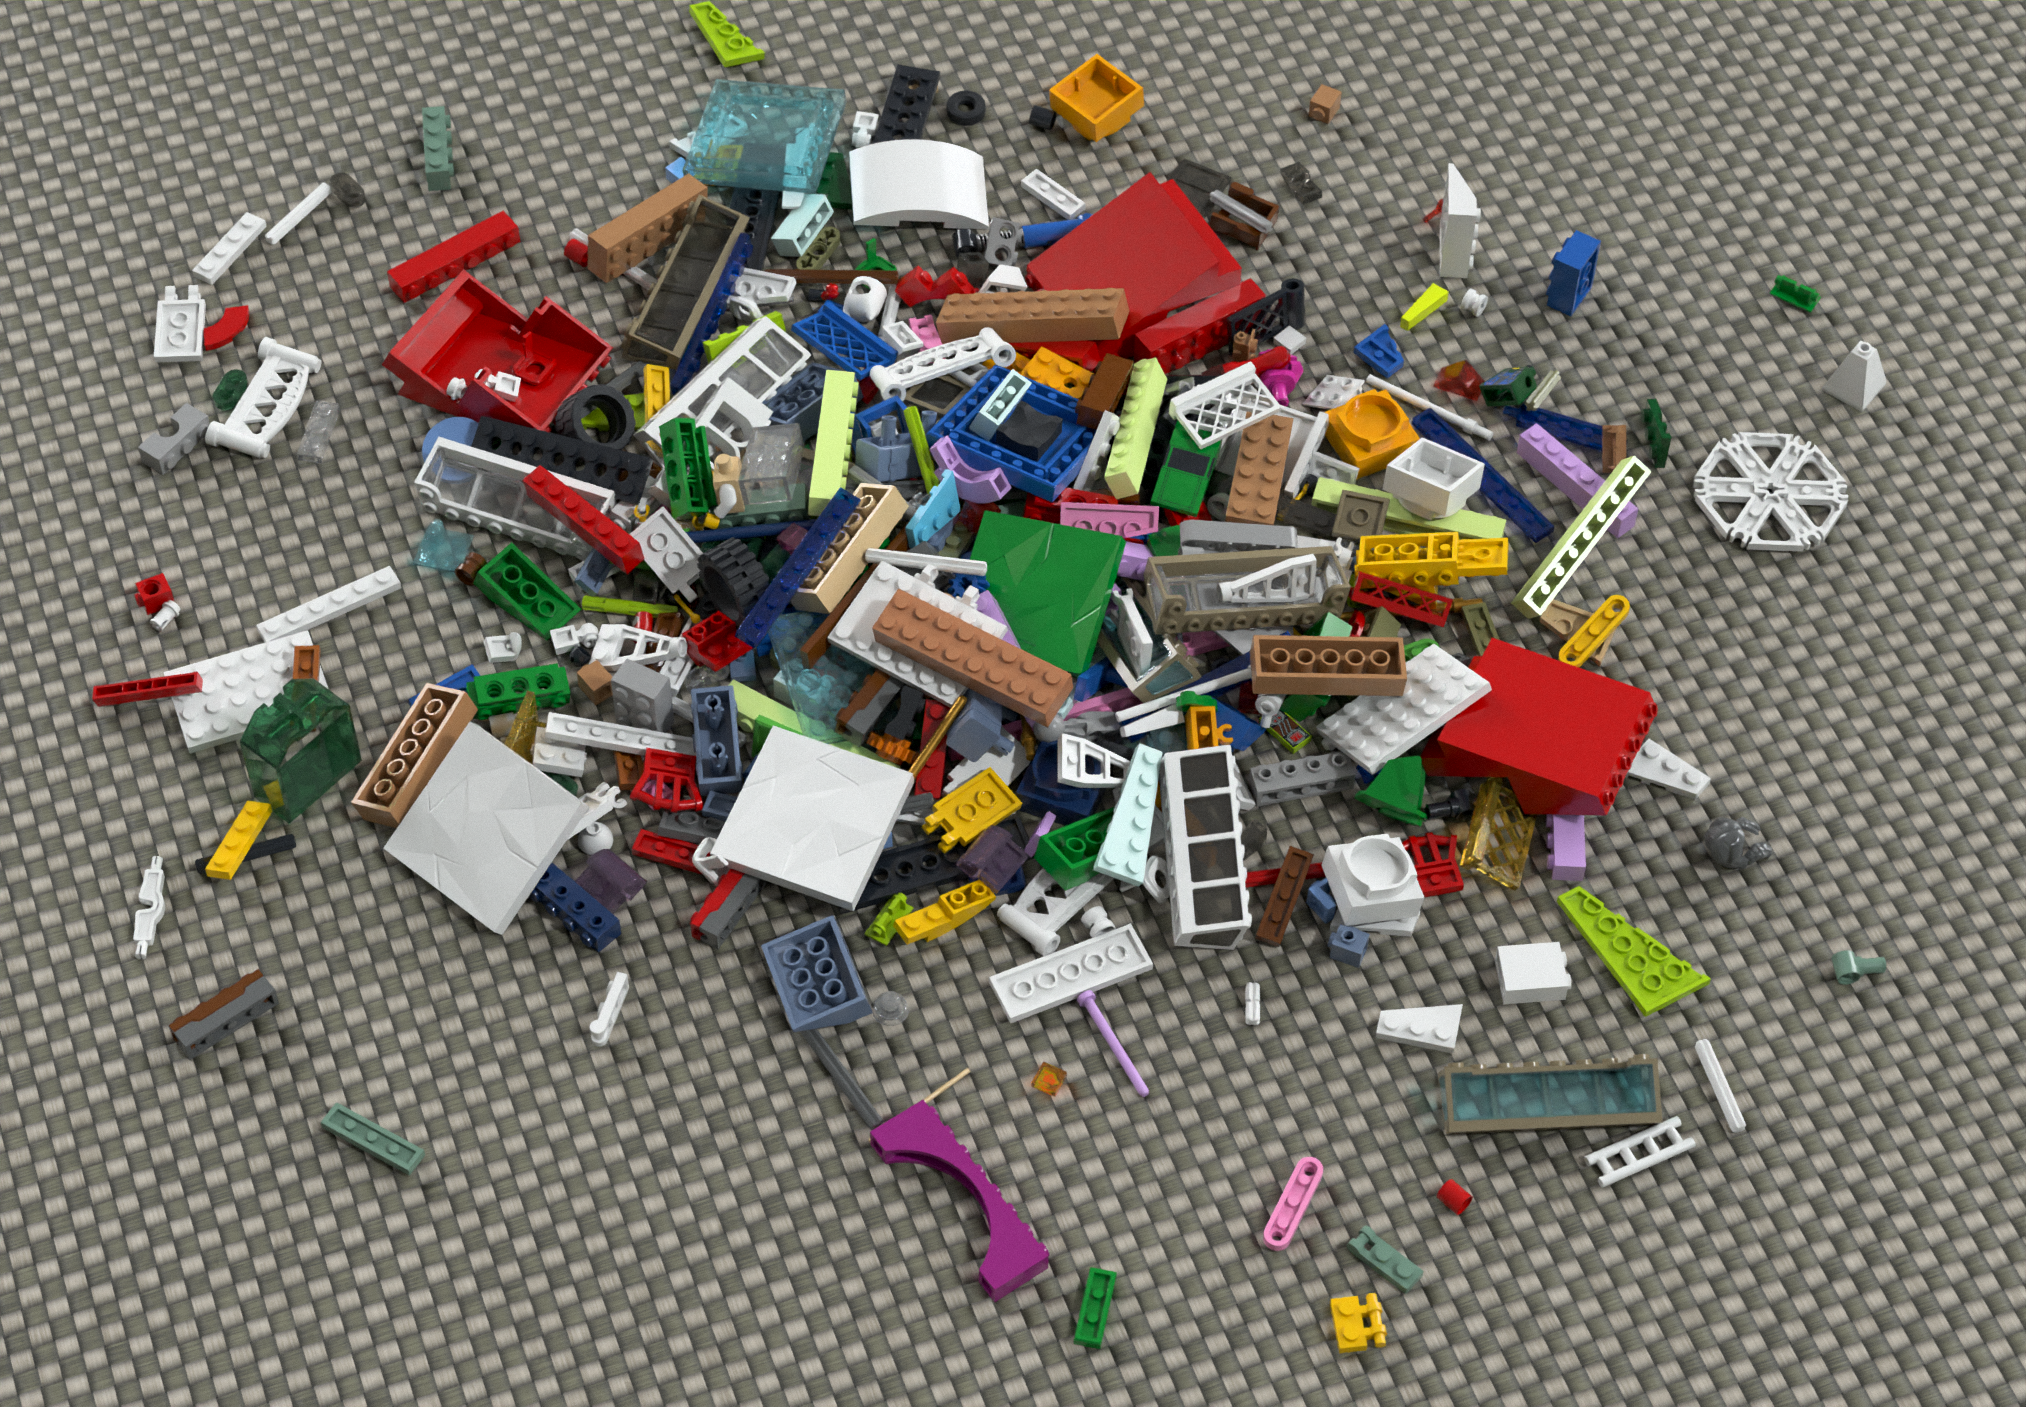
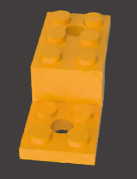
M1042 346L1031 360L1016 352L1014 362L1007 367H1003L1008 370L1013 369L1022 376L1079 400H1082L1085 387H1088L1090 377L1094 374ZM992 359L982 363L988 369H991L996 364ZM1071 383L1075 385V387L1067 388L1064 386V384Z

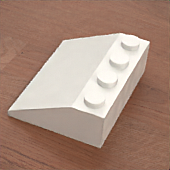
M1450 163L1448 165L1440 221V277L1467 278L1468 269H1473V255L1471 254H1475L1476 240H1473V238L1478 237V224L1475 223L1480 222L1481 208H1477L1476 197L1455 165Z

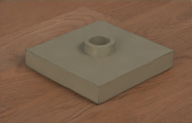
M1342 489L1332 537L1360 542L1361 536L1382 535L1390 499Z

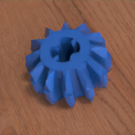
M954 573L956 578L948 579L951 587L947 591L948 594L955 598L957 596L962 598L970 585L979 589V594H981L990 587V584L986 580V575Z

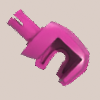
M1267 349L1266 351L1260 352L1258 354V357L1271 349ZM1290 354L1291 361L1285 368L1267 370L1259 378L1276 401L1286 407L1289 403L1287 395L1294 390L1303 373L1301 362L1297 361V356Z

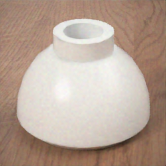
M594 821L581 830L578 835L579 848L589 855H601L607 852L613 844L612 832L603 823Z

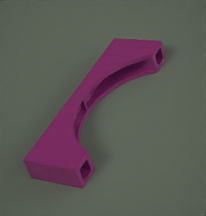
M921 1100L870 1131V1144L885 1164L913 1163L940 1170L959 1181L978 1201L986 1216L990 1230V1244L984 1262L979 1269V1283L994 1302L1048 1269L1050 1254L1046 1246L1042 1242L1038 1243L1030 1226L1026 1222L1022 1223L1014 1206L1004 1201L998 1186L995 1183L991 1184L987 1180L982 1166L978 1163L975 1165L971 1160L968 1149L963 1144L959 1145L955 1140L952 1129L948 1125H943L938 1112L933 1106L929 1107L924 1100Z

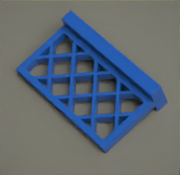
M831 302L824 304L821 312L793 324L791 331L844 370L855 372V377L859 381L870 376L872 367L876 365L886 368L895 364L898 355L897 350ZM804 329H810L813 332L805 331ZM818 331L827 332L829 335L820 334ZM820 341L829 342L830 345H828V344H823V343L820 342ZM835 344L846 345V348L835 346ZM838 354L847 355V357H842ZM852 356L863 358V360L853 359ZM855 366H857V367H863V368H865V369L862 370V371H860V370L857 369Z

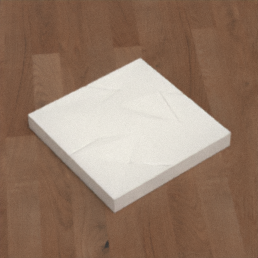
M469 722L384 846V849L493 932L502 935L589 806L483 728Z
M773 726L710 854L711 856L720 854L728 862L726 867L854 911L914 784L913 773Z

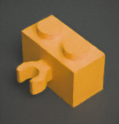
M1215 706L1189 708L1185 715L1188 750L1218 746V742L1222 745H1230L1233 742V738L1223 736L1224 731H1231L1232 725L1224 724L1217 728ZM1219 753L1188 757L1189 764H1213Z

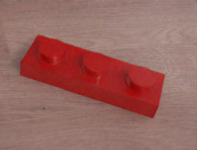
M640 829L632 847V855L702 874L694 866L692 860L694 852L699 845L659 836L657 833ZM709 852V853L706 855V857H710V856H711V854H710L711 852Z

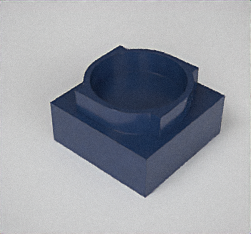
M1058 740L1050 743L1040 742L1035 751L1036 755L1033 761L1030 762L1016 792L1017 798L1023 803L1018 811L1043 818L1050 811L1056 815L1054 822L1064 826L1095 815L1107 788H1079L1059 783ZM1085 755V772L1089 775H1100L1101 762L1089 755ZM1110 763V777L1113 776V765H1114V764H1111V763Z

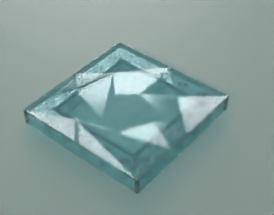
M716 79L684 164L683 176L690 174L701 183L707 185L750 187L754 189L816 194L846 105L845 90Z

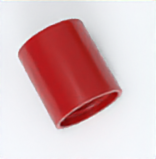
M575 238L571 239L565 246L564 256L582 267L588 266V246Z
M1450 1179L1440 1188L1436 1198L1456 1215H1459L1469 1206L1473 1196L1453 1179Z

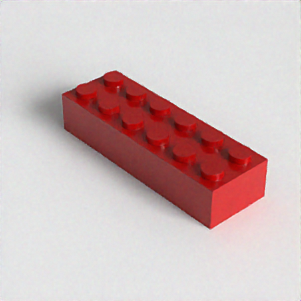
M1249 278L1237 286L1226 289L1136 333L1134 363L1142 359L1148 360L1156 357L1164 374H1167L1175 369L1182 368L1194 360L1201 359L1204 355L1214 350L1221 349L1224 345L1228 344L1227 317L1265 298L1267 295ZM1262 309L1256 311L1252 318L1253 320H1256ZM1243 319L1235 322L1236 330L1240 326ZM1250 322L1244 331L1245 334L1248 333L1253 323Z

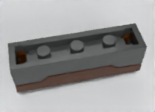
M876 667L874 669L876 672L872 676L868 674L864 679L860 692L855 691L848 701V707L846 709L842 707L834 719L837 721L834 732L840 736L842 735L843 738L857 747L862 745L900 697L903 687L907 685Z
M259 969L246 974L240 981L222 989L218 995L206 1002L200 1003L191 1012L176 1018L173 1023L168 1025L172 1038L187 1058L191 1060L278 1005L279 1001L276 990Z

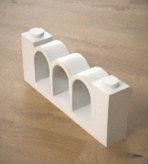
M727 377L718 385L695 419L696 428L705 426L707 439L721 449L724 454L740 458V452L755 440L759 431L763 433L771 423L769 418L773 411ZM717 410L721 411L742 429L744 436L742 443L732 440L710 423ZM684 441V443H683V450H684V451L686 450V443H685V441ZM710 461L711 470L714 471V464ZM664 465L647 492L671 510ZM691 488V490H690V497L692 498V496H693V490H692V488ZM706 514L698 517V522L704 523ZM685 520L688 523H692V520Z

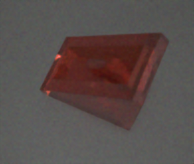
M1463 360L1442 367L1433 387L1478 401L1481 395L1479 385L1485 381L1467 360Z

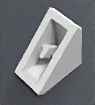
M903 321L882 326L886 343L898 351L896 360L910 357L923 347L922 340Z

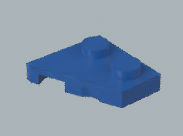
M1384 324L1354 347L1353 353L1388 379L1403 367L1404 360L1401 353L1397 351L1394 339H1391L1388 333V326Z

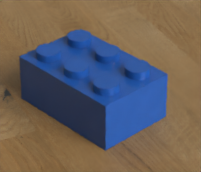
M1577 230L1571 238H1566L1562 250L1555 253L1551 262L1554 267L1549 275L1551 284L1546 291L1548 296L1547 306L1566 315H1573L1592 288L1601 244L1600 240Z

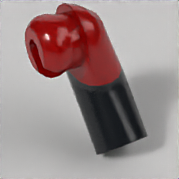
M827 284L826 290L809 289L808 299L822 302L836 299L839 295L838 286L836 284Z

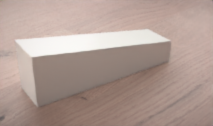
M1175 703L1121 727L1120 732L1123 738L1185 721L1182 711L1176 709Z

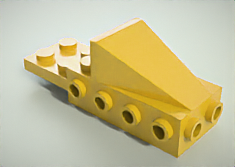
M1458 532L1361 536L1360 549L1356 550L1355 579H1357L1359 571L1437 594L1438 585H1459V577L1507 575L1508 538L1459 540ZM1363 578L1360 588H1376L1372 580ZM1377 582V584L1379 585V587L1385 585V584H1382V583H1378V582ZM1390 586L1384 589L1387 592L1400 596L1395 587ZM1400 589L1401 592H1402V594L1408 592V591H1405V590ZM1413 593L1405 598L1417 604L1423 603L1419 594ZM1424 596V598H1425L1426 601L1429 600V599H1431V598H1429V597H1425V596ZM1437 600L1428 605L1430 609H1436Z

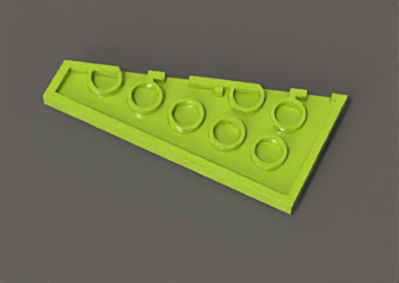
M1580 886L1558 896L1557 903L1645 1017L1710 984L1711 978L1704 973L1703 975L1697 973L1687 961H1680L1670 953V949L1640 928H1634L1626 923L1623 916L1620 914L1615 915L1604 907L1603 902Z

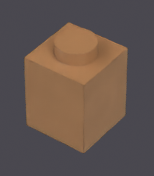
M1321 84L1310 100L1309 117L1329 124L1340 108L1342 92Z
M598 660L583 666L577 671L579 688L595 706L613 695L612 676Z

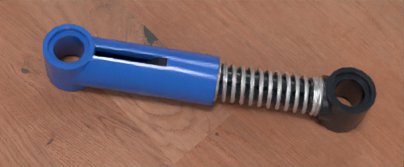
M1081 214L1073 220L1023 225L1020 229L1023 230L1020 246L1032 248L1054 245L1093 214ZM968 228L956 230L952 234L956 257L961 260H969L975 257L978 251H982L983 248L985 250L988 234H975ZM1006 230L1004 232L1000 231L1002 238H1011L1010 230L1008 232Z

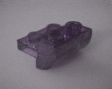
M990 825L986 827L955 865L973 880L976 878L980 879L997 894L1027 860L1029 855L1011 840L1013 836L1011 833L1001 827Z
M602 849L593 854L586 861L589 866L575 880L579 886L612 914L616 912L627 898L631 901L648 882L610 849Z

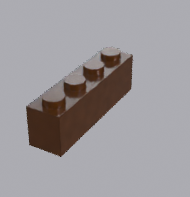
M1107 353L1103 362H1098L1095 374L1091 375L1089 385L1083 391L1082 400L1077 402L1075 413L1078 414L1076 424L1097 430L1104 411L1114 413L1130 381L1134 361Z

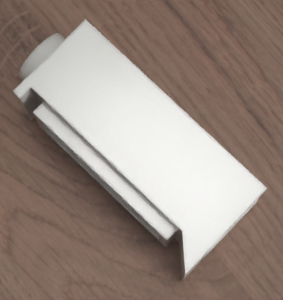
M648 476L638 505V511L641 514L646 513V504L650 507V512L646 519L662 505L659 500L647 492L655 480L651 476ZM620 501L611 510V518L615 524L630 534L637 528V520L639 518L634 514V509L637 505Z

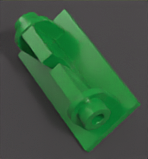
M1778 275L1774 281L1775 286L1769 293L1810 313L1821 299L1816 289H1811L1803 284L1798 287L1796 286V281L1787 278L1785 275Z

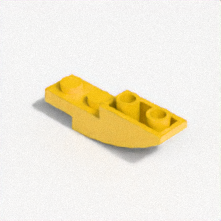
M980 879L940 895L938 902L896 919L893 927L907 945L922 938L929 942L977 915L996 899V896L985 881Z

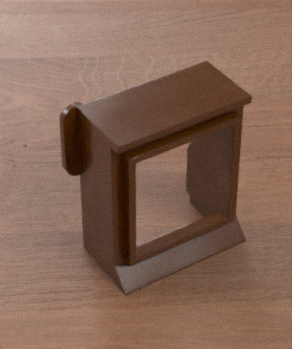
M1237 182L1231 183L1228 196L1271 221V228H1273L1278 219L1280 206L1253 195L1254 190ZM1223 208L1218 214L1215 212L1211 214L1210 227L1213 231H1219L1254 246L1256 250H1259L1270 233L1264 234L1252 226L1229 219L1231 213Z

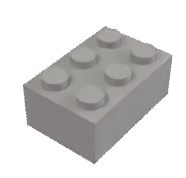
M626 659L611 679L616 724L667 733L674 723L670 678Z

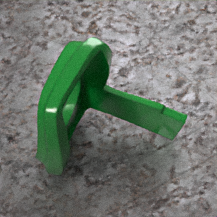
M873 238L866 242L867 259L855 270L877 268L897 271L895 265L876 255V239ZM861 284V285H863L864 287H866L867 289L870 290V288L868 287V285Z

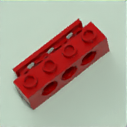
M1065 488L1053 502H1049L1027 492L1023 517L1060 524L1061 502L1118 505V499L1116 500L1115 496Z

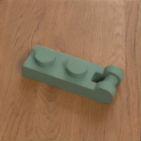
M1364 1226L1359 1231V1236L1356 1239L1352 1238L1347 1244L1348 1250L1405 1294L1423 1276L1424 1271L1378 1237L1369 1226ZM1366 1243L1372 1246L1370 1251L1364 1248Z

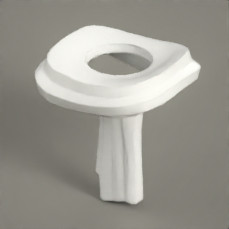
M738 296L730 298V311L737 319L753 322V320L763 316L755 302ZM741 306L747 307L749 312L742 309Z
M708 837L700 843L694 852L692 860L694 866L708 881L717 886L720 877L723 874H727L731 868L726 867L728 862L720 854L706 857L712 851L717 840Z
M1152 856L1146 862L1142 884L1159 904L1166 902L1170 896L1167 862L1158 856ZM1156 870L1161 871L1166 878L1164 889L1160 888L1155 881ZM1121 881L1120 891H1126L1135 887V885Z

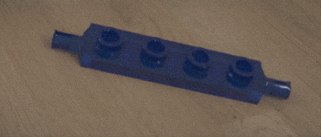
M1524 403L1519 409L1511 406H1505L1503 409V415L1516 418L1517 427L1528 430L1537 423L1555 438L1602 451V426L1542 408L1529 412L1526 410L1527 406Z

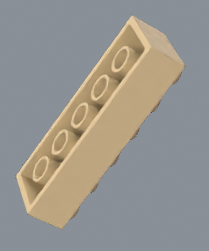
M860 483L783 587L782 591L796 610L830 614L836 608L868 562L865 560L866 550L868 548L878 549L909 507L895 486Z

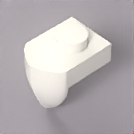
M512 632L510 635L486 637L484 646L489 663L515 661L522 647L521 636L516 632Z

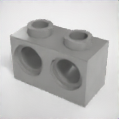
M995 217L992 218L982 265L997 268L999 265H1016L1018 252H1014L1016 243L1020 244L1023 230L1019 229L1020 223ZM1000 229H1009L1011 238H1002ZM998 250L1004 251L1007 259L1005 261L997 260L995 252Z

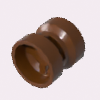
M470 552L465 557V562L459 564L455 569L456 577L468 586L474 585L473 583L478 571L487 564V561L476 552Z

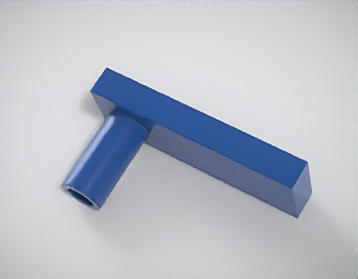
M1106 656L1078 676L1074 700L1084 702L1110 682L1126 688L1128 686Z

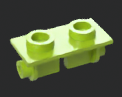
M903 893L893 895L892 899H889L864 935L887 946L897 932L893 927L894 921L910 914L914 907L906 904L907 897Z

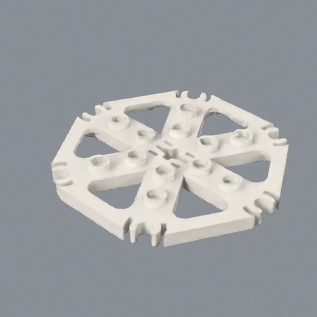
M1738 432V435L1735 433L1732 435L1731 441L1733 443L1728 442L1726 438H1723L1721 443L1718 441L1695 475L1693 488H1700L1695 489V502L1725 539L1730 534L1729 542L1732 543L1735 538L1742 539L1740 546L1742 548L1749 542L1748 550L1803 552L1804 549L1809 550L1810 541H1813L1817 546L1820 544V541L1824 542L1846 508L1848 495H1842L1847 490L1846 481L1815 444L1811 450L1810 441L1806 445L1798 444L1799 436L1793 439L1794 434ZM1751 447H1778L1782 452L1769 470ZM1720 460H1728L1743 478L1710 477V473ZM1805 463H1813L1827 481L1794 480V478ZM1767 489H1772V492H1774V494H1770L1769 490ZM1714 502L1747 503L1736 521L1732 524L1724 522L1712 506ZM1799 505L1827 506L1831 512L1822 526L1817 527ZM1772 513L1790 535L1791 539L1788 541L1762 540L1757 534Z

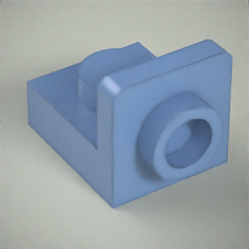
M1327 878L1322 881H1315L1309 887L1306 902L1325 924L1333 920L1336 908L1334 899L1329 895L1330 886Z

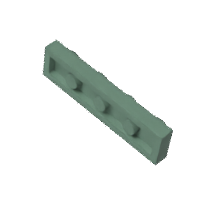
M337 1102L321 1121V1126L325 1130L409 1176L425 1156L424 1150Z

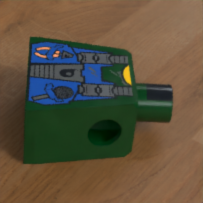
M1531 365L1506 368L1480 384L1479 388L1486 405L1509 406L1521 404L1537 388L1534 379L1536 371Z

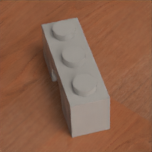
M188 403L184 404L170 417L175 435L162 437L154 432L138 447L142 463L162 475L173 468L185 454L191 452L193 447L205 438L210 425L208 415Z

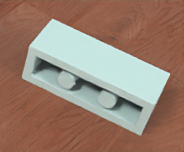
M804 194L801 206L798 209H792L772 236L771 240L780 256L802 257L834 211L825 194Z
M1012 369L979 411L969 428L989 442L996 433L997 428L1007 419L1032 383Z

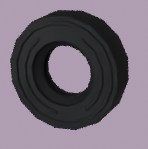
M964 90L956 92L947 101V116L958 125L970 126L977 124L984 118L986 113L985 100L974 91ZM969 104L974 106V110L962 112L958 109V106Z
M1098 739L1096 744L1131 761L1135 750L1103 739Z

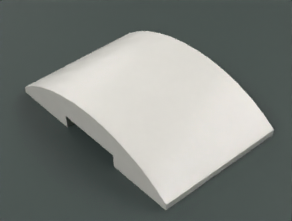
M932 140L886 141L870 144L849 152L854 225L899 226L900 221L943 222L944 228L989 229L984 166L981 155L957 145Z

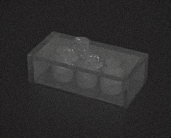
M799 423L752 427L738 479L744 505L792 501L804 451Z

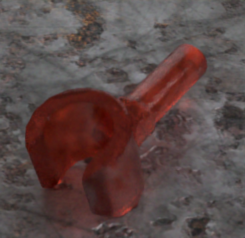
M1440 199L1436 208L1423 218L1425 223L1440 212L1442 213L1444 199Z

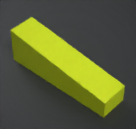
M1433 283L1401 317L1400 327L1407 331L1446 303L1449 291Z

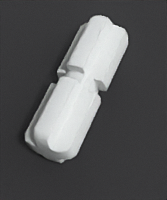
M1256 982L1247 983L1245 988L1246 1024L1255 1026L1260 1023V985Z

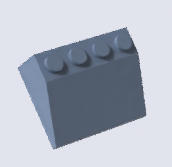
M812 362L794 375L786 385L776 388L777 394L770 400L762 402V404L773 411L769 418L771 423L765 431L771 436H777L780 441L797 446L803 445L805 440L817 434L826 370H842ZM859 385L858 396H853V398H857V402L864 398Z
M833 915L761 945L793 1032L847 1024L873 1013L841 929Z

